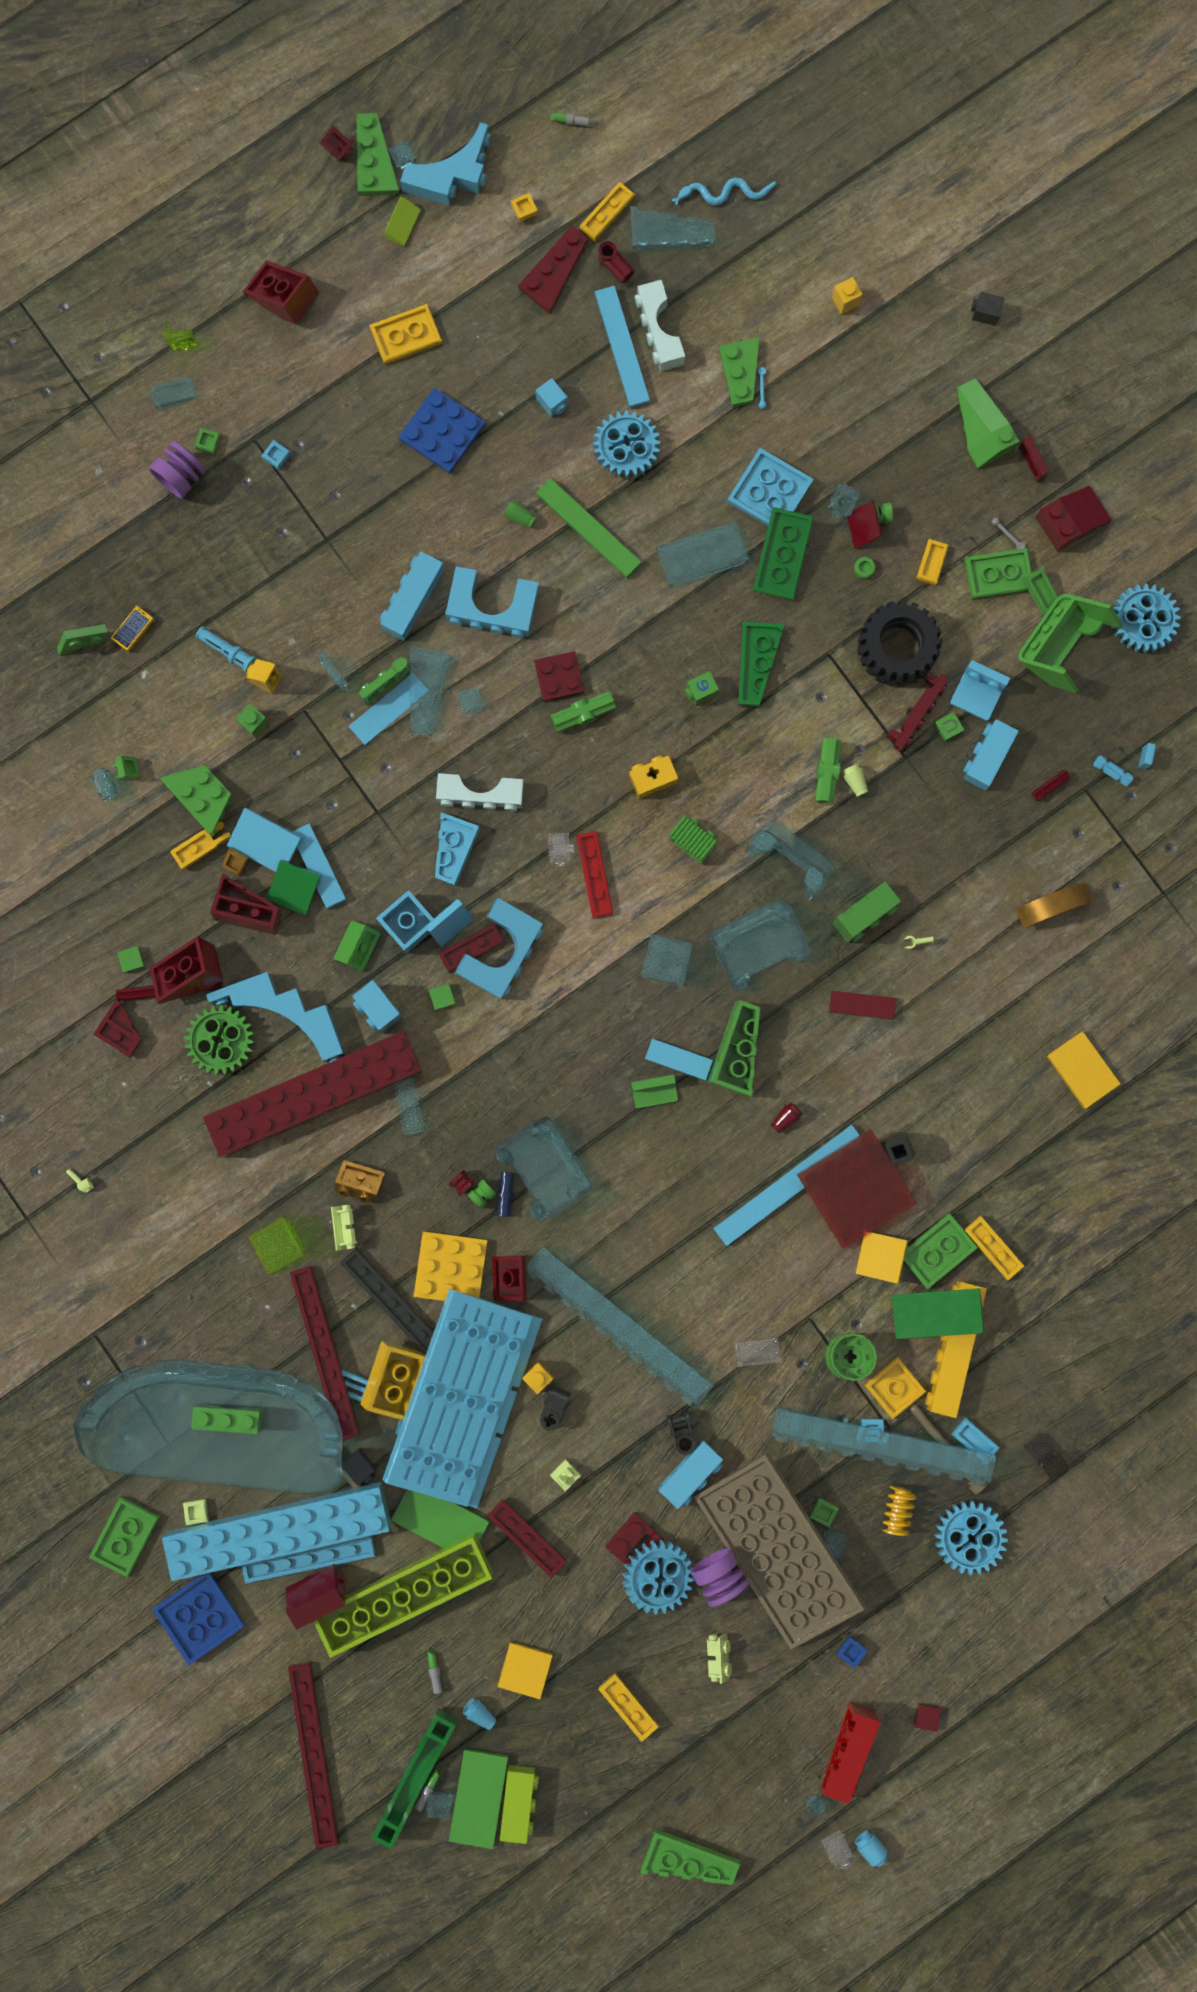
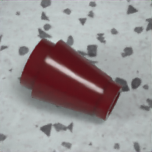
M792 1102L788 1105L785 1104L771 1123V1126L780 1134L799 1121L802 1112Z

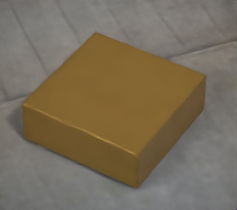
M230 847L221 867L240 877L250 857Z

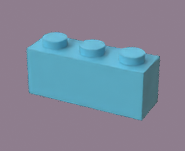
M997 719L992 725L988 723L982 733L985 736L983 742H978L972 752L976 754L973 761L968 760L963 769V772L966 773L963 779L986 791L1010 749L1018 730Z
M702 1439L695 1446L694 1451L687 1455L659 1485L658 1491L677 1509L681 1505L683 1507L687 1506L693 1498L691 1494L696 1489L700 1491L708 1482L706 1478L711 1473L716 1474L723 1465L721 1464L723 1458Z

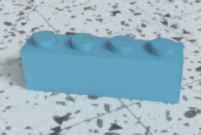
M422 551L418 557L415 556L412 559L408 575L404 574L402 577L399 591L393 593L390 599V607L387 611H383L379 620L382 630L403 641L407 638L445 570L443 562Z

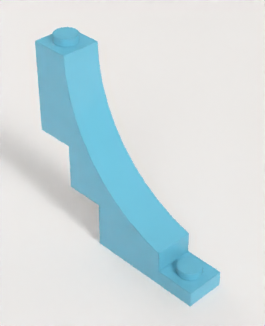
M268 972L206 994L208 1002L213 1005L216 1004V1006L224 1005L229 1002L228 999H231L233 1006L237 1008H260L278 1013L290 1019L312 1040L324 1062L329 1061L330 1063L346 1055L328 1006L323 1005L307 1011L300 991L296 988L278 995L271 974Z

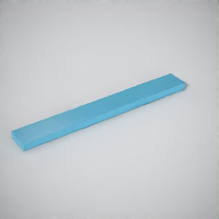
M850 1125L713 1229L726 1246L865 1143L854 1127Z

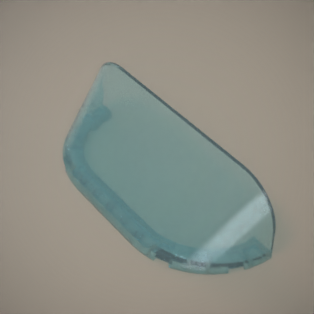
M183 1360L156 1361L155 1365L144 1368L141 1365H137L115 1375L97 1388L92 1399L88 1403L85 1402L73 1423L77 1446L81 1454L98 1467L115 1473L300 1494H316L329 1491L336 1487L342 1479L343 1435L334 1407L310 1383L305 1385L297 1381L296 1376L284 1372ZM198 1404L221 1405L222 1408H264L263 1431L258 1434L193 1430L191 1429L193 1407Z

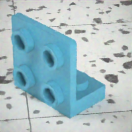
M971 660L963 673L950 704L982 720L988 721L1010 678Z

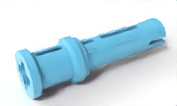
M204 626L200 627L196 633L197 639H200L226 656L231 664L235 663L243 668L245 673L250 664H254L257 659L255 656H250L243 652L240 646H232Z

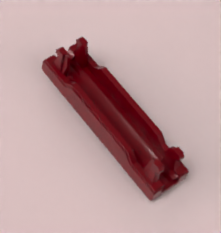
M931 672L927 674L924 681L931 688L925 690L901 726V733L896 730H890L886 736L887 739L890 738L895 743L893 746L895 750L900 752L903 747L906 749L909 747L914 739L911 734L914 730H920L925 722L922 719L926 712L929 714L932 712L937 704L934 702L937 695L942 697L948 688L945 684L948 680L947 676L941 674L940 677H936Z

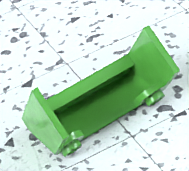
M1063 594L1051 605L1020 650L1018 658L1026 668L1049 685L1077 694L1078 688L1065 668L1060 666L1081 634L1087 636L1095 635L1104 624L1120 629L1124 625L1111 605L1071 594Z

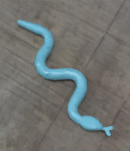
M734 177L726 182L719 197H713L701 183H693L683 187L678 198L672 199V202L678 205L680 199L688 198L693 190H698L707 203L713 206L722 205L728 199L734 186L740 187L749 199L758 200L765 197L777 183L774 181L760 192L755 193L742 178Z

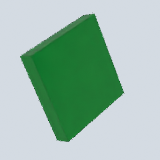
M280 860L266 900L303 915H308L321 875L285 860Z

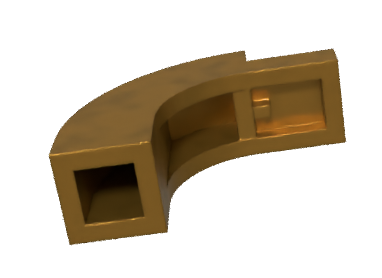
M1084 882L1036 899L1016 908L1023 928H1027L1059 914L1088 905L1093 900L1090 890Z

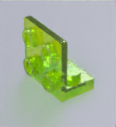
M287 1216L279 1217L274 1223L249 1236V1240L267 1274H272L307 1254Z

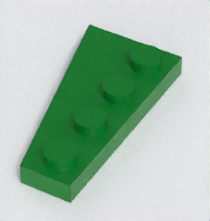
M743 621L738 706L759 707L785 624Z

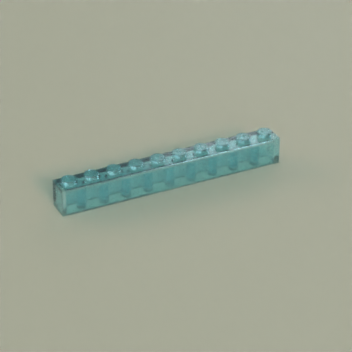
M542 1246L526 1266L529 1270L527 1274L535 1281L541 1279L546 1283L544 1286L546 1290L553 1295L557 1292L562 1296V1303L570 1309L574 1306L579 1310L578 1316L587 1323L590 1320L597 1325L595 1329L604 1337L607 1334L614 1339L612 1343L620 1350H623V1348L627 1349L631 1353L629 1357L637 1364L643 1362L648 1366L646 1371L655 1378L659 1375L665 1380L663 1385L672 1392L677 1390L681 1393L682 1396L680 1398L689 1406L692 1404L698 1406L712 1389L713 1384L545 1247Z
M778 1407L775 1408L771 1436H775V1440L787 1443L788 1439L797 1441L796 1445L809 1447L810 1444L817 1445L819 1450L826 1452L836 1449L840 1450L841 1455L853 1457L854 1453L862 1455L861 1459L874 1462L875 1458L882 1459L884 1464L897 1466V1463L905 1464V1468L918 1471L919 1468L928 1469L927 1473L940 1476L941 1472L950 1474L949 1478L961 1481L963 1477L970 1478L971 1483L984 1485L985 1482L991 1483L996 1459V1456L992 1453Z

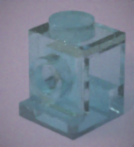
M844 483L836 484L827 508L831 509L830 514L837 518L850 516L861 492ZM840 499L842 500V506L838 505Z

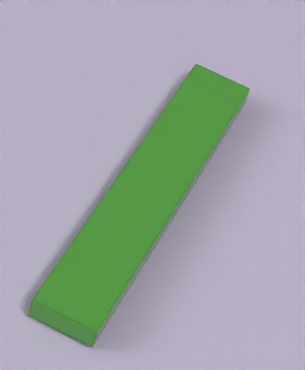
M551 478L536 492V495L626 579L641 565V561Z

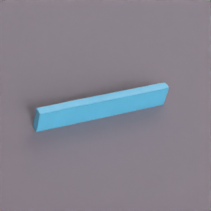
M615 286L595 291V297L629 408L648 404L650 399Z
M373 1535L242 1565L245 1584L328 1567L333 1564L338 1565L376 1557Z

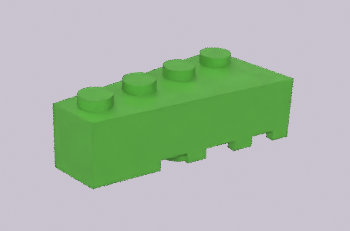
M742 1000L735 1001L707 1081L708 1083L745 1096H752L760 1007Z

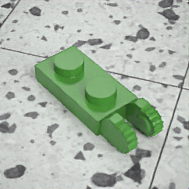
M403 657L398 658V660L393 662L389 670L382 671L376 680L365 684L361 688V691L358 693L366 705L372 703L410 672L411 667L407 659Z

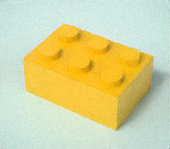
M381 1341L360 1405L367 1411L403 1420L426 1355L416 1350Z

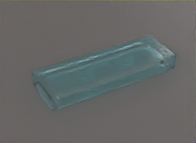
M414 1076L393 1084L403 1135L409 1136L426 1132Z

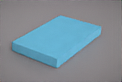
M246 807L227 846L237 849L252 860L276 872L280 860L291 862L302 837Z

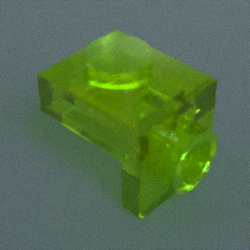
M165 322L166 330H163L165 343H169L172 350H187L192 346H197L192 329L173 332L170 323Z

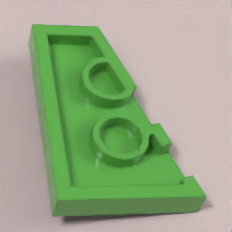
M760 337L719 346L732 408L753 403Z

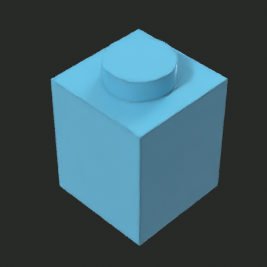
M552 378L535 390L536 399L551 418L556 414L560 415L566 410L568 406L567 396Z

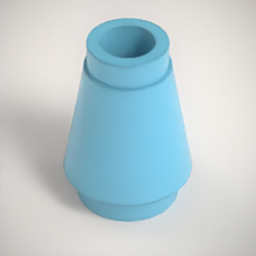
M470 1699L463 1709L462 1713L465 1715V1719L487 1730H490L496 1722V1718L479 1699Z

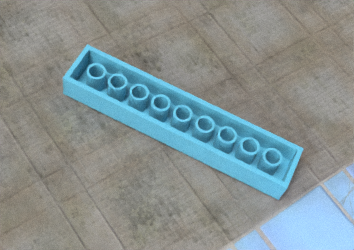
M379 1482L170 1530L162 1537L172 1582L389 1532L392 1524L383 1483Z

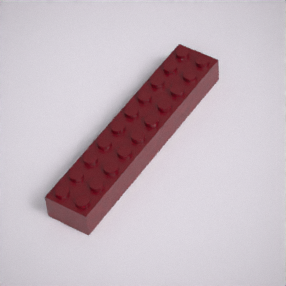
M402 1031L208 1114L203 1119L219 1157L225 1158L418 1075L423 1071L407 1033Z

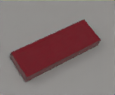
M493 923L438 954L450 973L456 970L465 954L476 959L505 943L496 924Z
M831 991L829 1013L893 1020L896 998Z

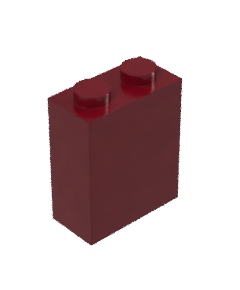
M334 1564L286 1587V1613L296 1630L345 1606L347 1592L344 1583H346L343 1572L341 1570L338 1571Z

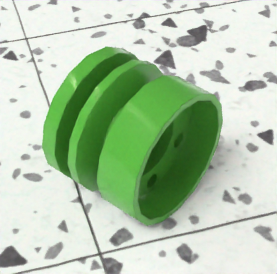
M854 1333L841 1334L833 1338L826 1347V1366L838 1378L851 1381L861 1380L870 1375L876 1366L877 1355L875 1347L863 1335ZM848 1351L849 1354L853 1355V1359H849V1363L847 1359H844V1355L848 1354Z

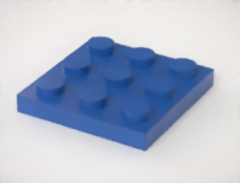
M433 388L398 438L420 455L451 474L486 423L436 388Z
M212 1572L199 1575L152 1609L188 1666L246 1625Z

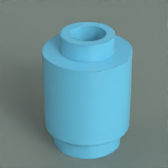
M868 1830L862 1832L855 1840L857 1850L872 1867L876 1865L878 1867L882 1866L888 1858L886 1856L888 1850L874 1833H870Z

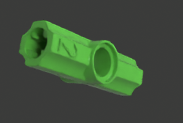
M608 691L589 700L587 698L578 700L569 708L550 716L557 733H560L576 725L583 726L589 724L596 717L615 710L616 706L612 695Z
M823 738L821 757L818 761L816 779L818 781L815 802L819 804L834 803L835 787L840 773L839 756L841 752V740L836 738Z

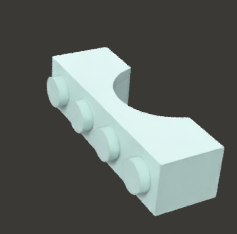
M662 280L637 286V295L634 296L637 308L641 307L643 313L640 314L643 327L647 326L648 333H646L649 346H653L654 349L652 353L654 364L659 365L660 372L683 366L685 354L680 338L666 334L657 323L658 316L667 308V296Z
M438 773L436 800L438 803H441V806L445 807L462 804L464 808H475V805L483 806L487 810L504 807L506 811H517V808L522 809L524 781L523 779L501 778L499 784L493 790L486 793H476L464 786L459 775Z

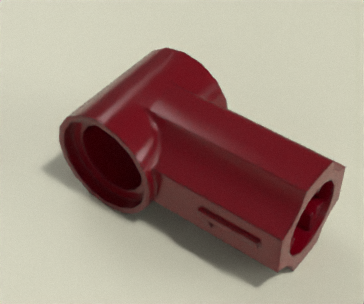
M604 241L600 244L598 262L601 266L606 267L621 284L626 283L635 273L634 268L617 251V247L612 241ZM610 252L612 256L607 257L603 253Z

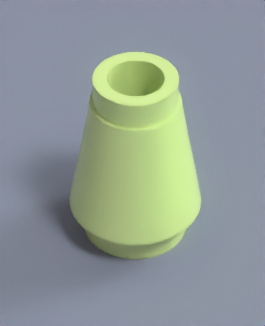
M858 763L842 770L844 773L843 778L856 796L868 792L863 769L859 767Z

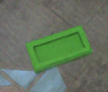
M1040 567L1022 580L1040 613L1045 615L1058 598V595L1044 569Z

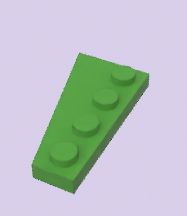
M357 113L359 196L400 194L377 113Z

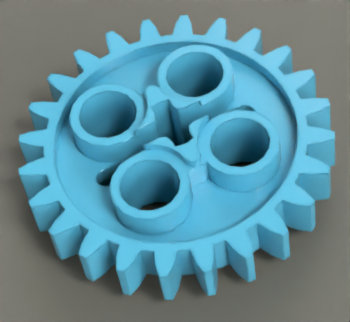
M625 410L624 416H621L620 412L617 411L616 418L610 414L609 422L603 419V427L597 426L599 434H594V440H596L593 442V448L596 449L594 450V456H599L597 463H603V470L610 468L609 475L616 471L618 478H620L622 473L625 474L626 479L629 478V473H632L637 478L638 471L644 475V467L651 469V462L656 463V456L660 454L658 449L661 445V441H658L660 434L654 433L656 425L649 427L651 419L643 421L644 414L638 418L636 417V411L632 413V416H629L627 410ZM635 429L639 431V433L636 435H632L629 433V431ZM611 435H617L619 437L617 440L609 439ZM636 449H643L645 452L643 454H636L634 451ZM622 454L624 459L618 460L615 458V455Z
M1145 583L1142 589L1137 584L1134 587V591L1132 588H1128L1126 593H1122L1119 596L1120 599L1114 602L1117 607H1113L1124 626L1122 629L1111 626V629H1118L1115 637L1122 636L1120 643L1127 641V648L1135 645V652L1142 647L1143 652L1146 653L1149 647L1154 652L1157 646L1162 649L1165 643L1171 642V637L1177 634L1175 630L1180 627V624L1176 622L1181 619V616L1175 615L1180 608H1173L1176 600L1169 601L1171 593L1163 595L1164 588L1158 592L1156 591V585L1149 589L1147 583ZM1141 600L1147 601L1149 607L1143 606ZM1126 615H1132L1135 621H1129ZM1156 615H1161L1164 618V622H1160ZM1142 629H1146L1150 636L1143 635Z
M970 1500L969 1506L964 1501H961V1508L952 1504L954 1511L950 1512L946 1509L945 1511L948 1516L946 1518L943 1516L939 1517L943 1524H936V1527L941 1530L940 1533L934 1534L936 1538L940 1539L935 1545L942 1547L938 1554L940 1556L946 1555L943 1561L946 1564L951 1562L950 1567L953 1570L959 1566L958 1570L961 1574L965 1571V1568L969 1575H972L973 1569L980 1575L982 1567L989 1572L988 1564L991 1563L997 1566L994 1559H1002L1003 1557L999 1554V1551H1006V1548L1001 1545L1004 1542H1008V1539L1002 1536L1007 1530L1000 1528L1004 1522L1001 1519L996 1520L999 1515L998 1513L993 1512L990 1514L991 1507L987 1506L983 1510V1503L981 1502L977 1504V1507H975V1503ZM972 1516L976 1517V1524L968 1527L967 1519ZM982 1524H986L984 1528L980 1529ZM953 1532H960L959 1540L952 1542L950 1540L951 1534ZM986 1533H990V1542L986 1544L982 1543L983 1535ZM968 1534L973 1535L974 1541L971 1542L969 1540ZM962 1546L960 1551L957 1552L956 1549ZM971 1548L975 1549L974 1557L966 1558V1551Z
M651 1540L650 1547H647L644 1543L642 1544L643 1551L635 1549L636 1557L629 1555L632 1563L624 1565L629 1571L622 1573L624 1578L628 1580L622 1583L627 1588L625 1593L627 1596H631L629 1598L630 1601L636 1603L638 1609L643 1607L644 1611L648 1613L652 1608V1612L655 1615L661 1609L666 1614V1607L669 1606L673 1611L675 1602L681 1606L680 1598H688L685 1590H692L688 1582L694 1581V1578L688 1575L691 1574L692 1567H689L692 1562L689 1558H686L687 1554L684 1551L680 1552L681 1548L678 1545L673 1547V1544L668 1541L665 1546V1543L659 1540L657 1546ZM652 1561V1567L649 1569H645V1565L648 1562ZM674 1562L673 1568L666 1570L667 1565ZM651 1584L647 1591H642L644 1585ZM667 1585H672L670 1591L664 1592V1588Z

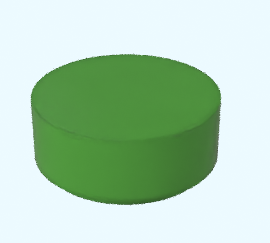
M868 557L859 558L854 565L855 575L863 580L871 578L876 568L874 561Z

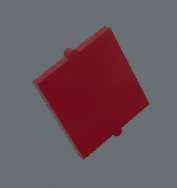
M872 500L864 505H858L857 509L847 514L855 549H859L866 544L870 545L872 541L883 536L875 501Z

